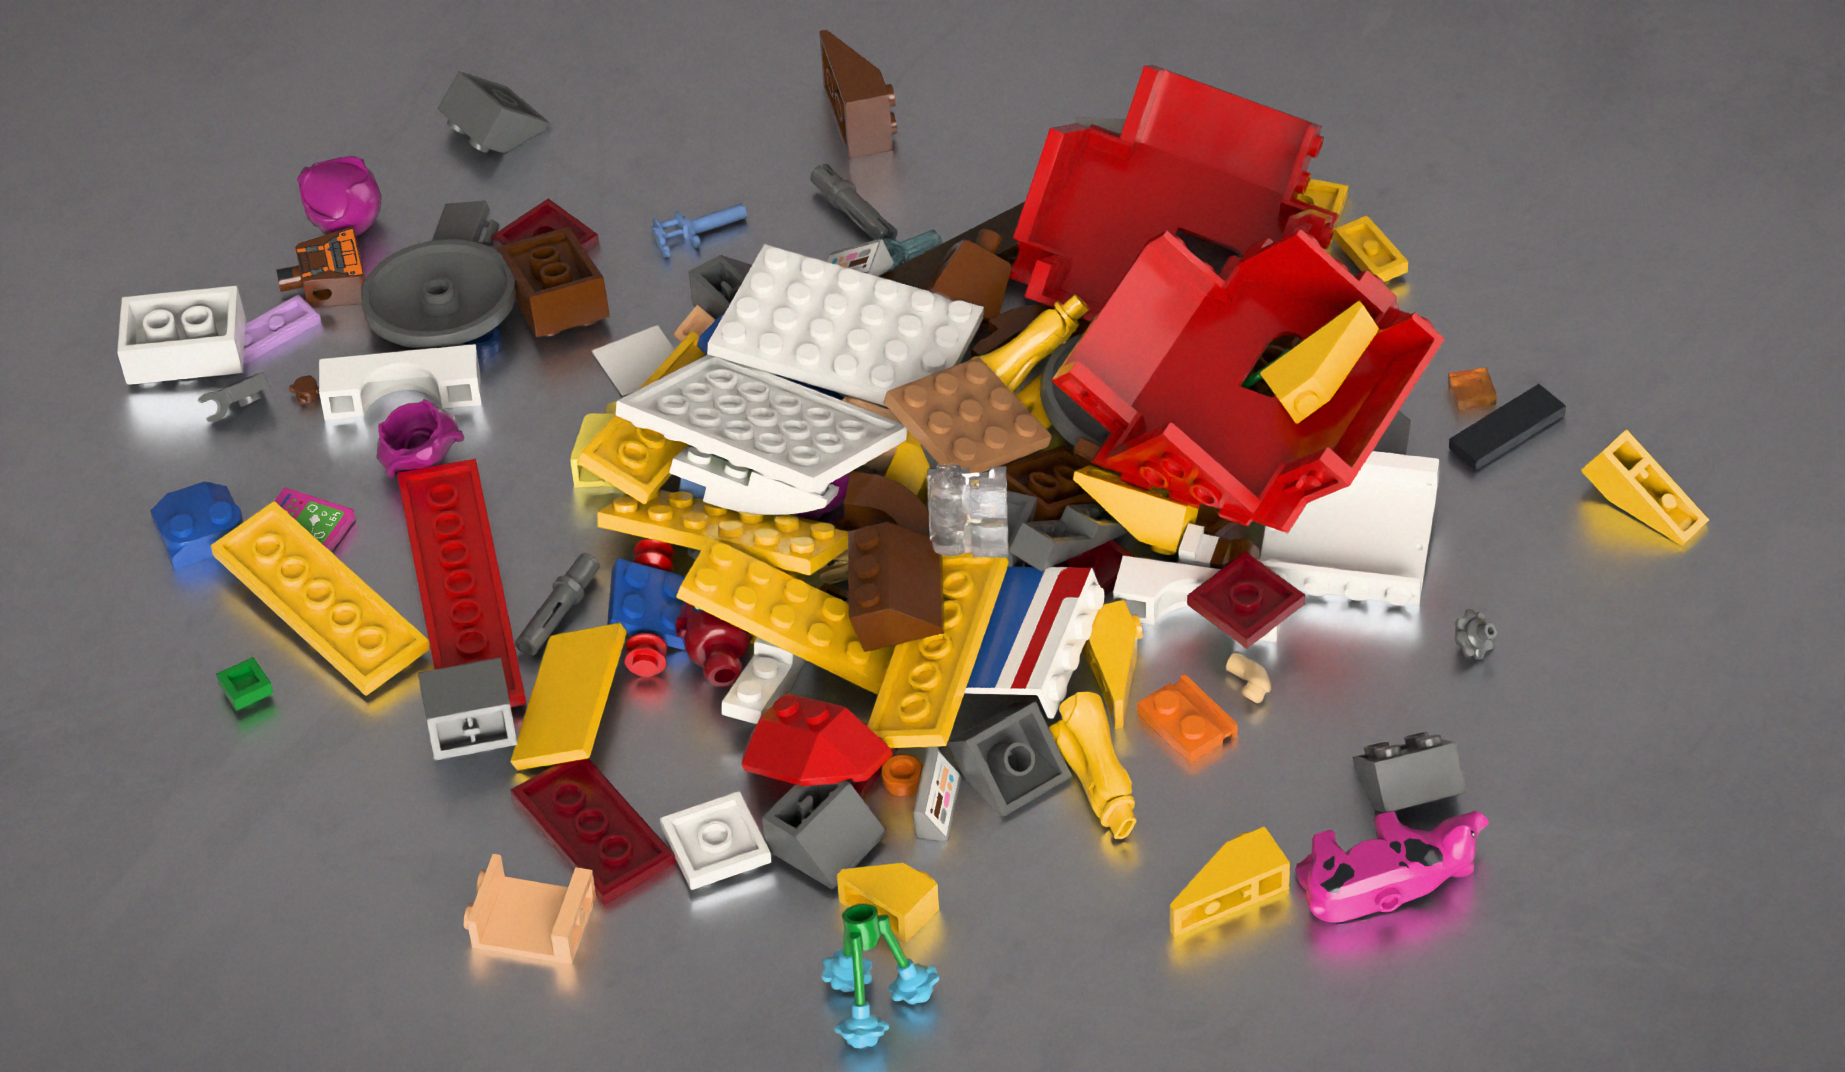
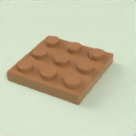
M980 357L889 390L883 402L956 483L1047 448L1052 438L1047 429Z

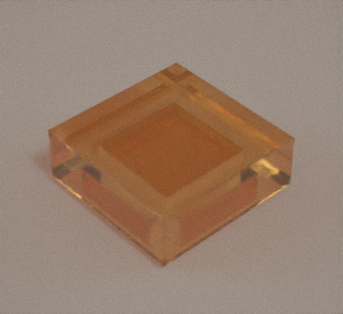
M1487 367L1448 373V385L1458 411L1496 405L1497 394Z

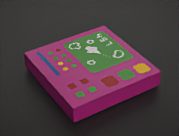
M285 487L274 500L330 552L335 549L355 521L353 509Z

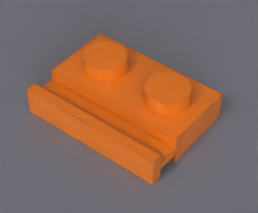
M1186 674L1180 676V681L1174 685L1168 683L1137 702V713L1189 764L1223 744V739L1229 735L1232 737L1238 735V723Z

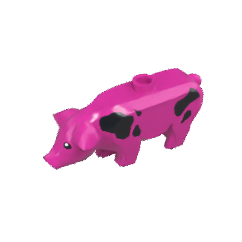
M1389 811L1379 814L1374 818L1377 839L1363 841L1353 846L1347 852H1344L1337 844L1334 831L1327 830L1315 834L1312 837L1311 854L1307 855L1300 863H1297L1295 873L1299 884L1307 891L1306 899L1310 911L1320 920L1332 923L1345 922L1379 911L1391 912L1396 910L1401 904L1432 892L1450 876L1464 877L1473 874V859L1476 854L1477 837L1480 831L1489 824V821L1482 813L1472 811L1448 818L1433 830L1424 831L1410 829L1406 824L1402 825L1398 821L1396 813Z

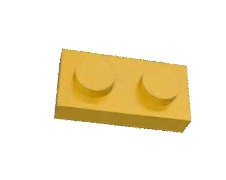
M1367 215L1335 228L1334 241L1362 272L1368 270L1371 274L1380 277L1384 282L1408 272V260Z

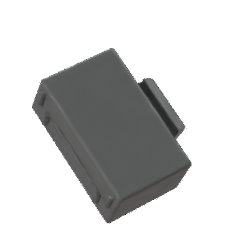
M486 201L446 203L432 241L457 239L473 241L492 247L491 236L498 232L500 225L492 219L490 222L486 221L490 211ZM483 227H488L483 242H479Z

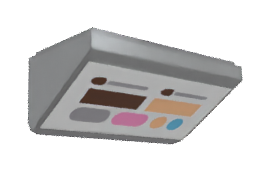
M882 239L834 251L828 256L826 261L877 277L890 269L894 264Z
M936 746L929 747L926 750L913 809L914 829L918 839L946 841L949 837L961 777L956 768Z

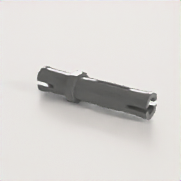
M823 164V167L819 165L812 171L810 181L829 197L828 202L834 208L845 212L873 241L882 239L887 246L893 243L897 236V229L887 222L880 213L856 192V187L853 183L843 180L828 164Z
M582 553L566 574L559 576L552 585L553 591L515 641V646L520 652L529 657L534 656L554 629H556L572 605L580 603L585 595L584 589L600 568V563L595 557L588 553ZM553 610V613L551 614V616L548 618V620L545 622V624L541 627L542 623L545 621V619L548 617V615H549V614L551 613V611Z

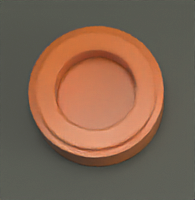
M906 754L889 758L882 767V783L884 788L895 796L903 797L917 793L923 764L916 757Z

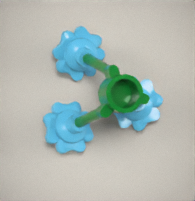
M856 904L847 908L842 914L844 926L843 948L840 951L834 952L833 958L826 957L823 959L824 971L821 974V978L825 982H831V986L835 990L855 992V1002L851 1004L852 1015L844 1020H840L834 1029L836 1033L841 1034L847 1040L848 1045H852L854 1048H863L864 1046L871 1047L877 1044L879 1037L884 1035V1031L889 1029V1023L882 1021L880 1017L870 1014L869 1002L865 1001L864 984H869L872 981L870 973L872 961L863 959L862 951L870 950L877 946L878 939L883 934L898 963L896 966L898 971L897 978L888 987L890 993H892L893 1001L904 1000L912 1005L926 1002L930 998L931 992L934 991L933 985L940 978L936 973L937 970L934 965L922 966L919 963L914 964L911 959L906 958L891 930L888 915L879 916L878 910L871 904Z

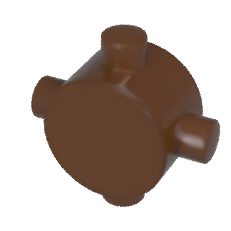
M311 375L299 377L293 385L289 386V392L295 393L297 401L301 404L314 402L320 394L317 381Z

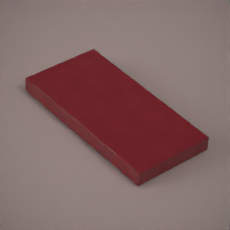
M589 758L555 764L510 790L511 798L573 870H575V867L592 870L596 896L604 905L676 864L675 854Z

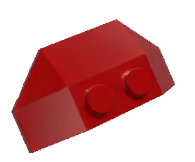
M786 693L778 698L773 706L758 720L745 743L741 765L744 771L800 786L835 784L850 778L853 779V782L867 781L893 753L887 744L846 707Z

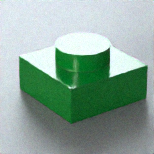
M254 657L216 673L218 685L236 711L274 694L270 680Z

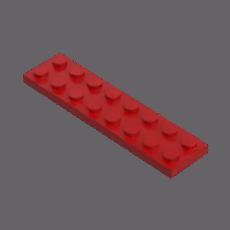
M476 458L397 473L434 669L501 657L510 706L527 705Z

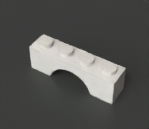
M476 344L319 359V393L324 419L364 416L370 405L378 398L400 390H415L426 393L433 397L442 409L481 405L480 369Z
M1123 556L1113 590V602L1125 600L1130 614H1137L1140 623L1155 625L1166 613L1188 606L1187 595L1221 569ZM1281 623L1259 640L1276 642Z

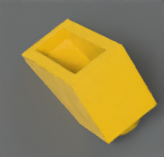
M905 863L842 869L837 874L839 902L847 907L856 904H871L875 906L879 916H889L890 927L894 936L905 943L939 910L937 883L926 872L917 871Z

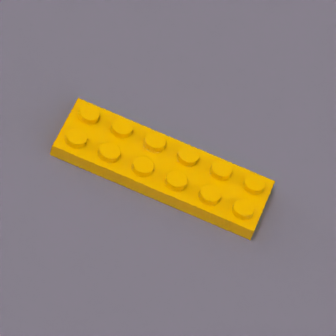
M691 331L639 389L706 356L697 347L700 335ZM615 415L583 449L577 463L646 505L672 475L670 474L673 458L690 445L682 441L669 440L664 437V434L649 428L636 427L631 421Z
M658 490L646 505L626 493L598 511V527L697 550H702L710 536L772 567L806 575L813 574L848 549V532L835 529L832 524L802 522L793 515H763L725 509L703 502V499L695 498L692 493L685 491L668 492Z
M275 501L210 545L213 556L365 696L430 650L429 641L422 633Z
M710 536L682 582L676 596L701 610L877 695L879 694L896 646L893 645L864 652L849 619L848 603Z
M1004 551L942 554L944 634L895 646L867 727L890 748L947 745L1009 564Z

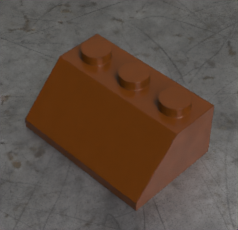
M889 522L848 531L849 619L864 652L944 634L943 569L940 541Z

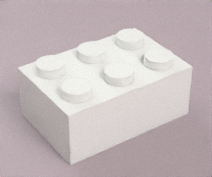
M227 286L122 297L117 353L127 385L243 373L246 317L238 287Z

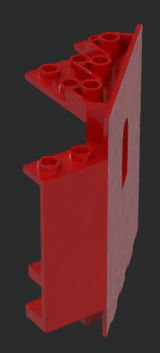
M1146 65L1143 67L1121 134L1095 124L1087 127L1074 123L1049 129L1013 239L1018 240L1016 247L1019 248V255L1011 267L1009 278L1028 285L1024 297L1056 308L1054 304L1057 301L1064 304L1073 295L1079 296L1090 308L1080 318L1092 322L1146 242L1166 230L1173 235H1176L1179 230L1238 253L1241 258L1250 246L1266 238H1270L1275 242L1299 229L1312 235L1317 239L1321 248L1327 249L1334 234V225L1340 214L1297 199L1298 194L1304 195L1308 188L1311 173L1307 172L1311 157L1316 159L1321 151L1324 137L1319 134L1322 126L1161 67Z
M1301 229L1275 242L1270 238H1266L1250 246L1242 258L1234 255L1229 257L1218 275L1210 264L1200 260L1187 249L1186 244L1181 238L1166 230L1146 242L1051 381L1110 432L1090 463L1121 473L1120 481L1149 491L1154 486L1171 491L1169 494L1170 499L1198 509L1201 504L1221 509L1218 513L1219 517L1248 527L1254 521L1288 534L1309 502L1349 487L1445 338L1434 329L1433 324L1428 319L1419 316L1416 312L1410 314L1399 310L1396 295L1386 287L1385 282L1380 277L1371 274L1368 270L1353 276L1349 273L1345 264L1330 256L1320 247L1316 238ZM1358 301L1362 303L1379 328V331L1331 400L1298 424L1295 423L1276 395L1272 398L1240 387L1273 339L1279 336L1292 335L1304 341Z

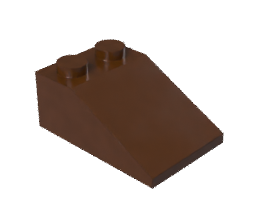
M827 29L819 31L823 85L849 159L893 150L892 135L897 134V123L894 113L890 112V107L896 106L892 84L886 85L882 73L877 67Z
M569 227L496 247L497 251L503 255L507 266L515 278L516 299L527 324L536 337L554 336L562 330L579 325L589 326L595 324L600 319L610 317L603 275Z
M1065 445L1022 457L989 470L984 482L985 486L1037 497L1033 521L1060 520L1067 505L1098 503L1073 480L1075 471L1082 469V467L1075 464L1074 452Z

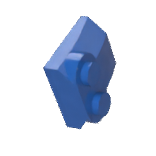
M206 481L167 493L150 510L174 570L214 557L210 545L243 523L241 509L235 504L227 486Z

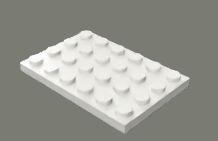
M764 244L708 342L707 354L886 406L883 402L887 391L961 363L983 320L984 307L960 300L951 301L937 293L932 294L927 290Z
M706 355L621 398L616 403V416L631 421L636 427L649 428L664 434V437L669 440L682 441L696 447L702 453L715 454L729 460L735 466L748 467L762 473L768 479L781 480L806 493L818 491L827 484L906 441L907 428L902 423L763 370L711 355Z

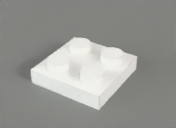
M740 791L660 818L661 829L672 852L675 854V858L691 890L771 863L770 850Z

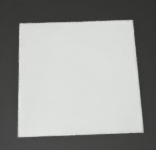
M655 325L594 349L591 352L621 396L624 397L637 391L675 349L660 327Z

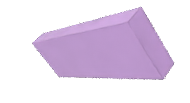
M298 294L249 321L245 325L243 365L321 322L320 314Z

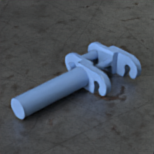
M743 203L692 220L686 219L685 216H681L679 211H676L674 213L675 218L660 223L656 218L653 219V226L650 228L655 233L656 245L663 257L666 258L670 256L666 239L682 234L685 239L690 240L694 248L700 247V240L696 234L747 218V212ZM674 226H678L679 228L668 233L664 232L665 229Z

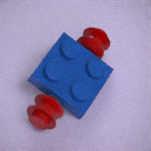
M647 538L635 545L633 551L635 559L633 562L617 558L612 567L607 625L621 623L627 631L626 635L632 636L626 642L625 666L632 673L642 677L656 675L664 670L667 646L685 650L683 638L676 637L675 623L677 616H680V609L685 601L676 596L686 576L672 573L674 549L669 543Z

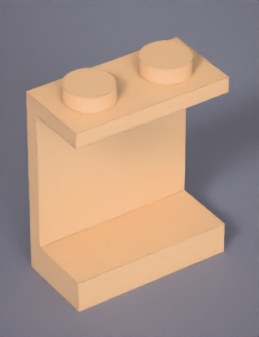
M492 854L487 870H481L479 873L476 888L477 896L474 904L469 903L464 914V928L469 929L472 947L572 964L596 899L592 870L575 867L568 887L505 877L501 855Z

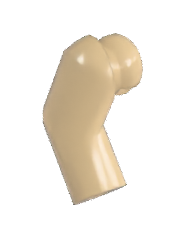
M1234 652L1230 656L1226 664V670L1247 681V684L1242 689V695L1257 704L1261 703L1265 693H1269L1271 690V683L1266 669L1238 652Z

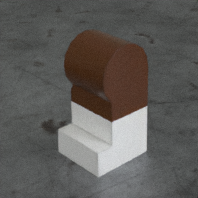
M1188 523L1179 547V564L1184 563L1222 569L1245 551L1256 559H1259L1261 554L1258 547L1248 540H1228L1226 538L1204 534V526Z

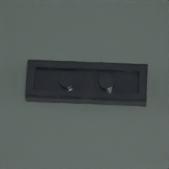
M1537 384L1449 439V449L1476 471L1565 416L1566 405L1543 386Z

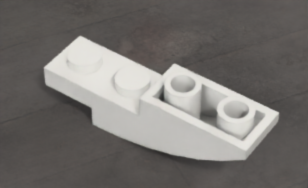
M685 447L673 458L670 474L705 486L706 491L703 502L725 509L763 515H787L824 508L837 496L839 487L827 484L813 493L801 492L791 484L778 479H768L758 471L749 470L750 468L745 466H735L729 461L712 456V454L702 453L696 447Z
M757 637L754 641V656L722 701V715L757 724L758 720L773 706L778 698L786 693H790L806 660Z

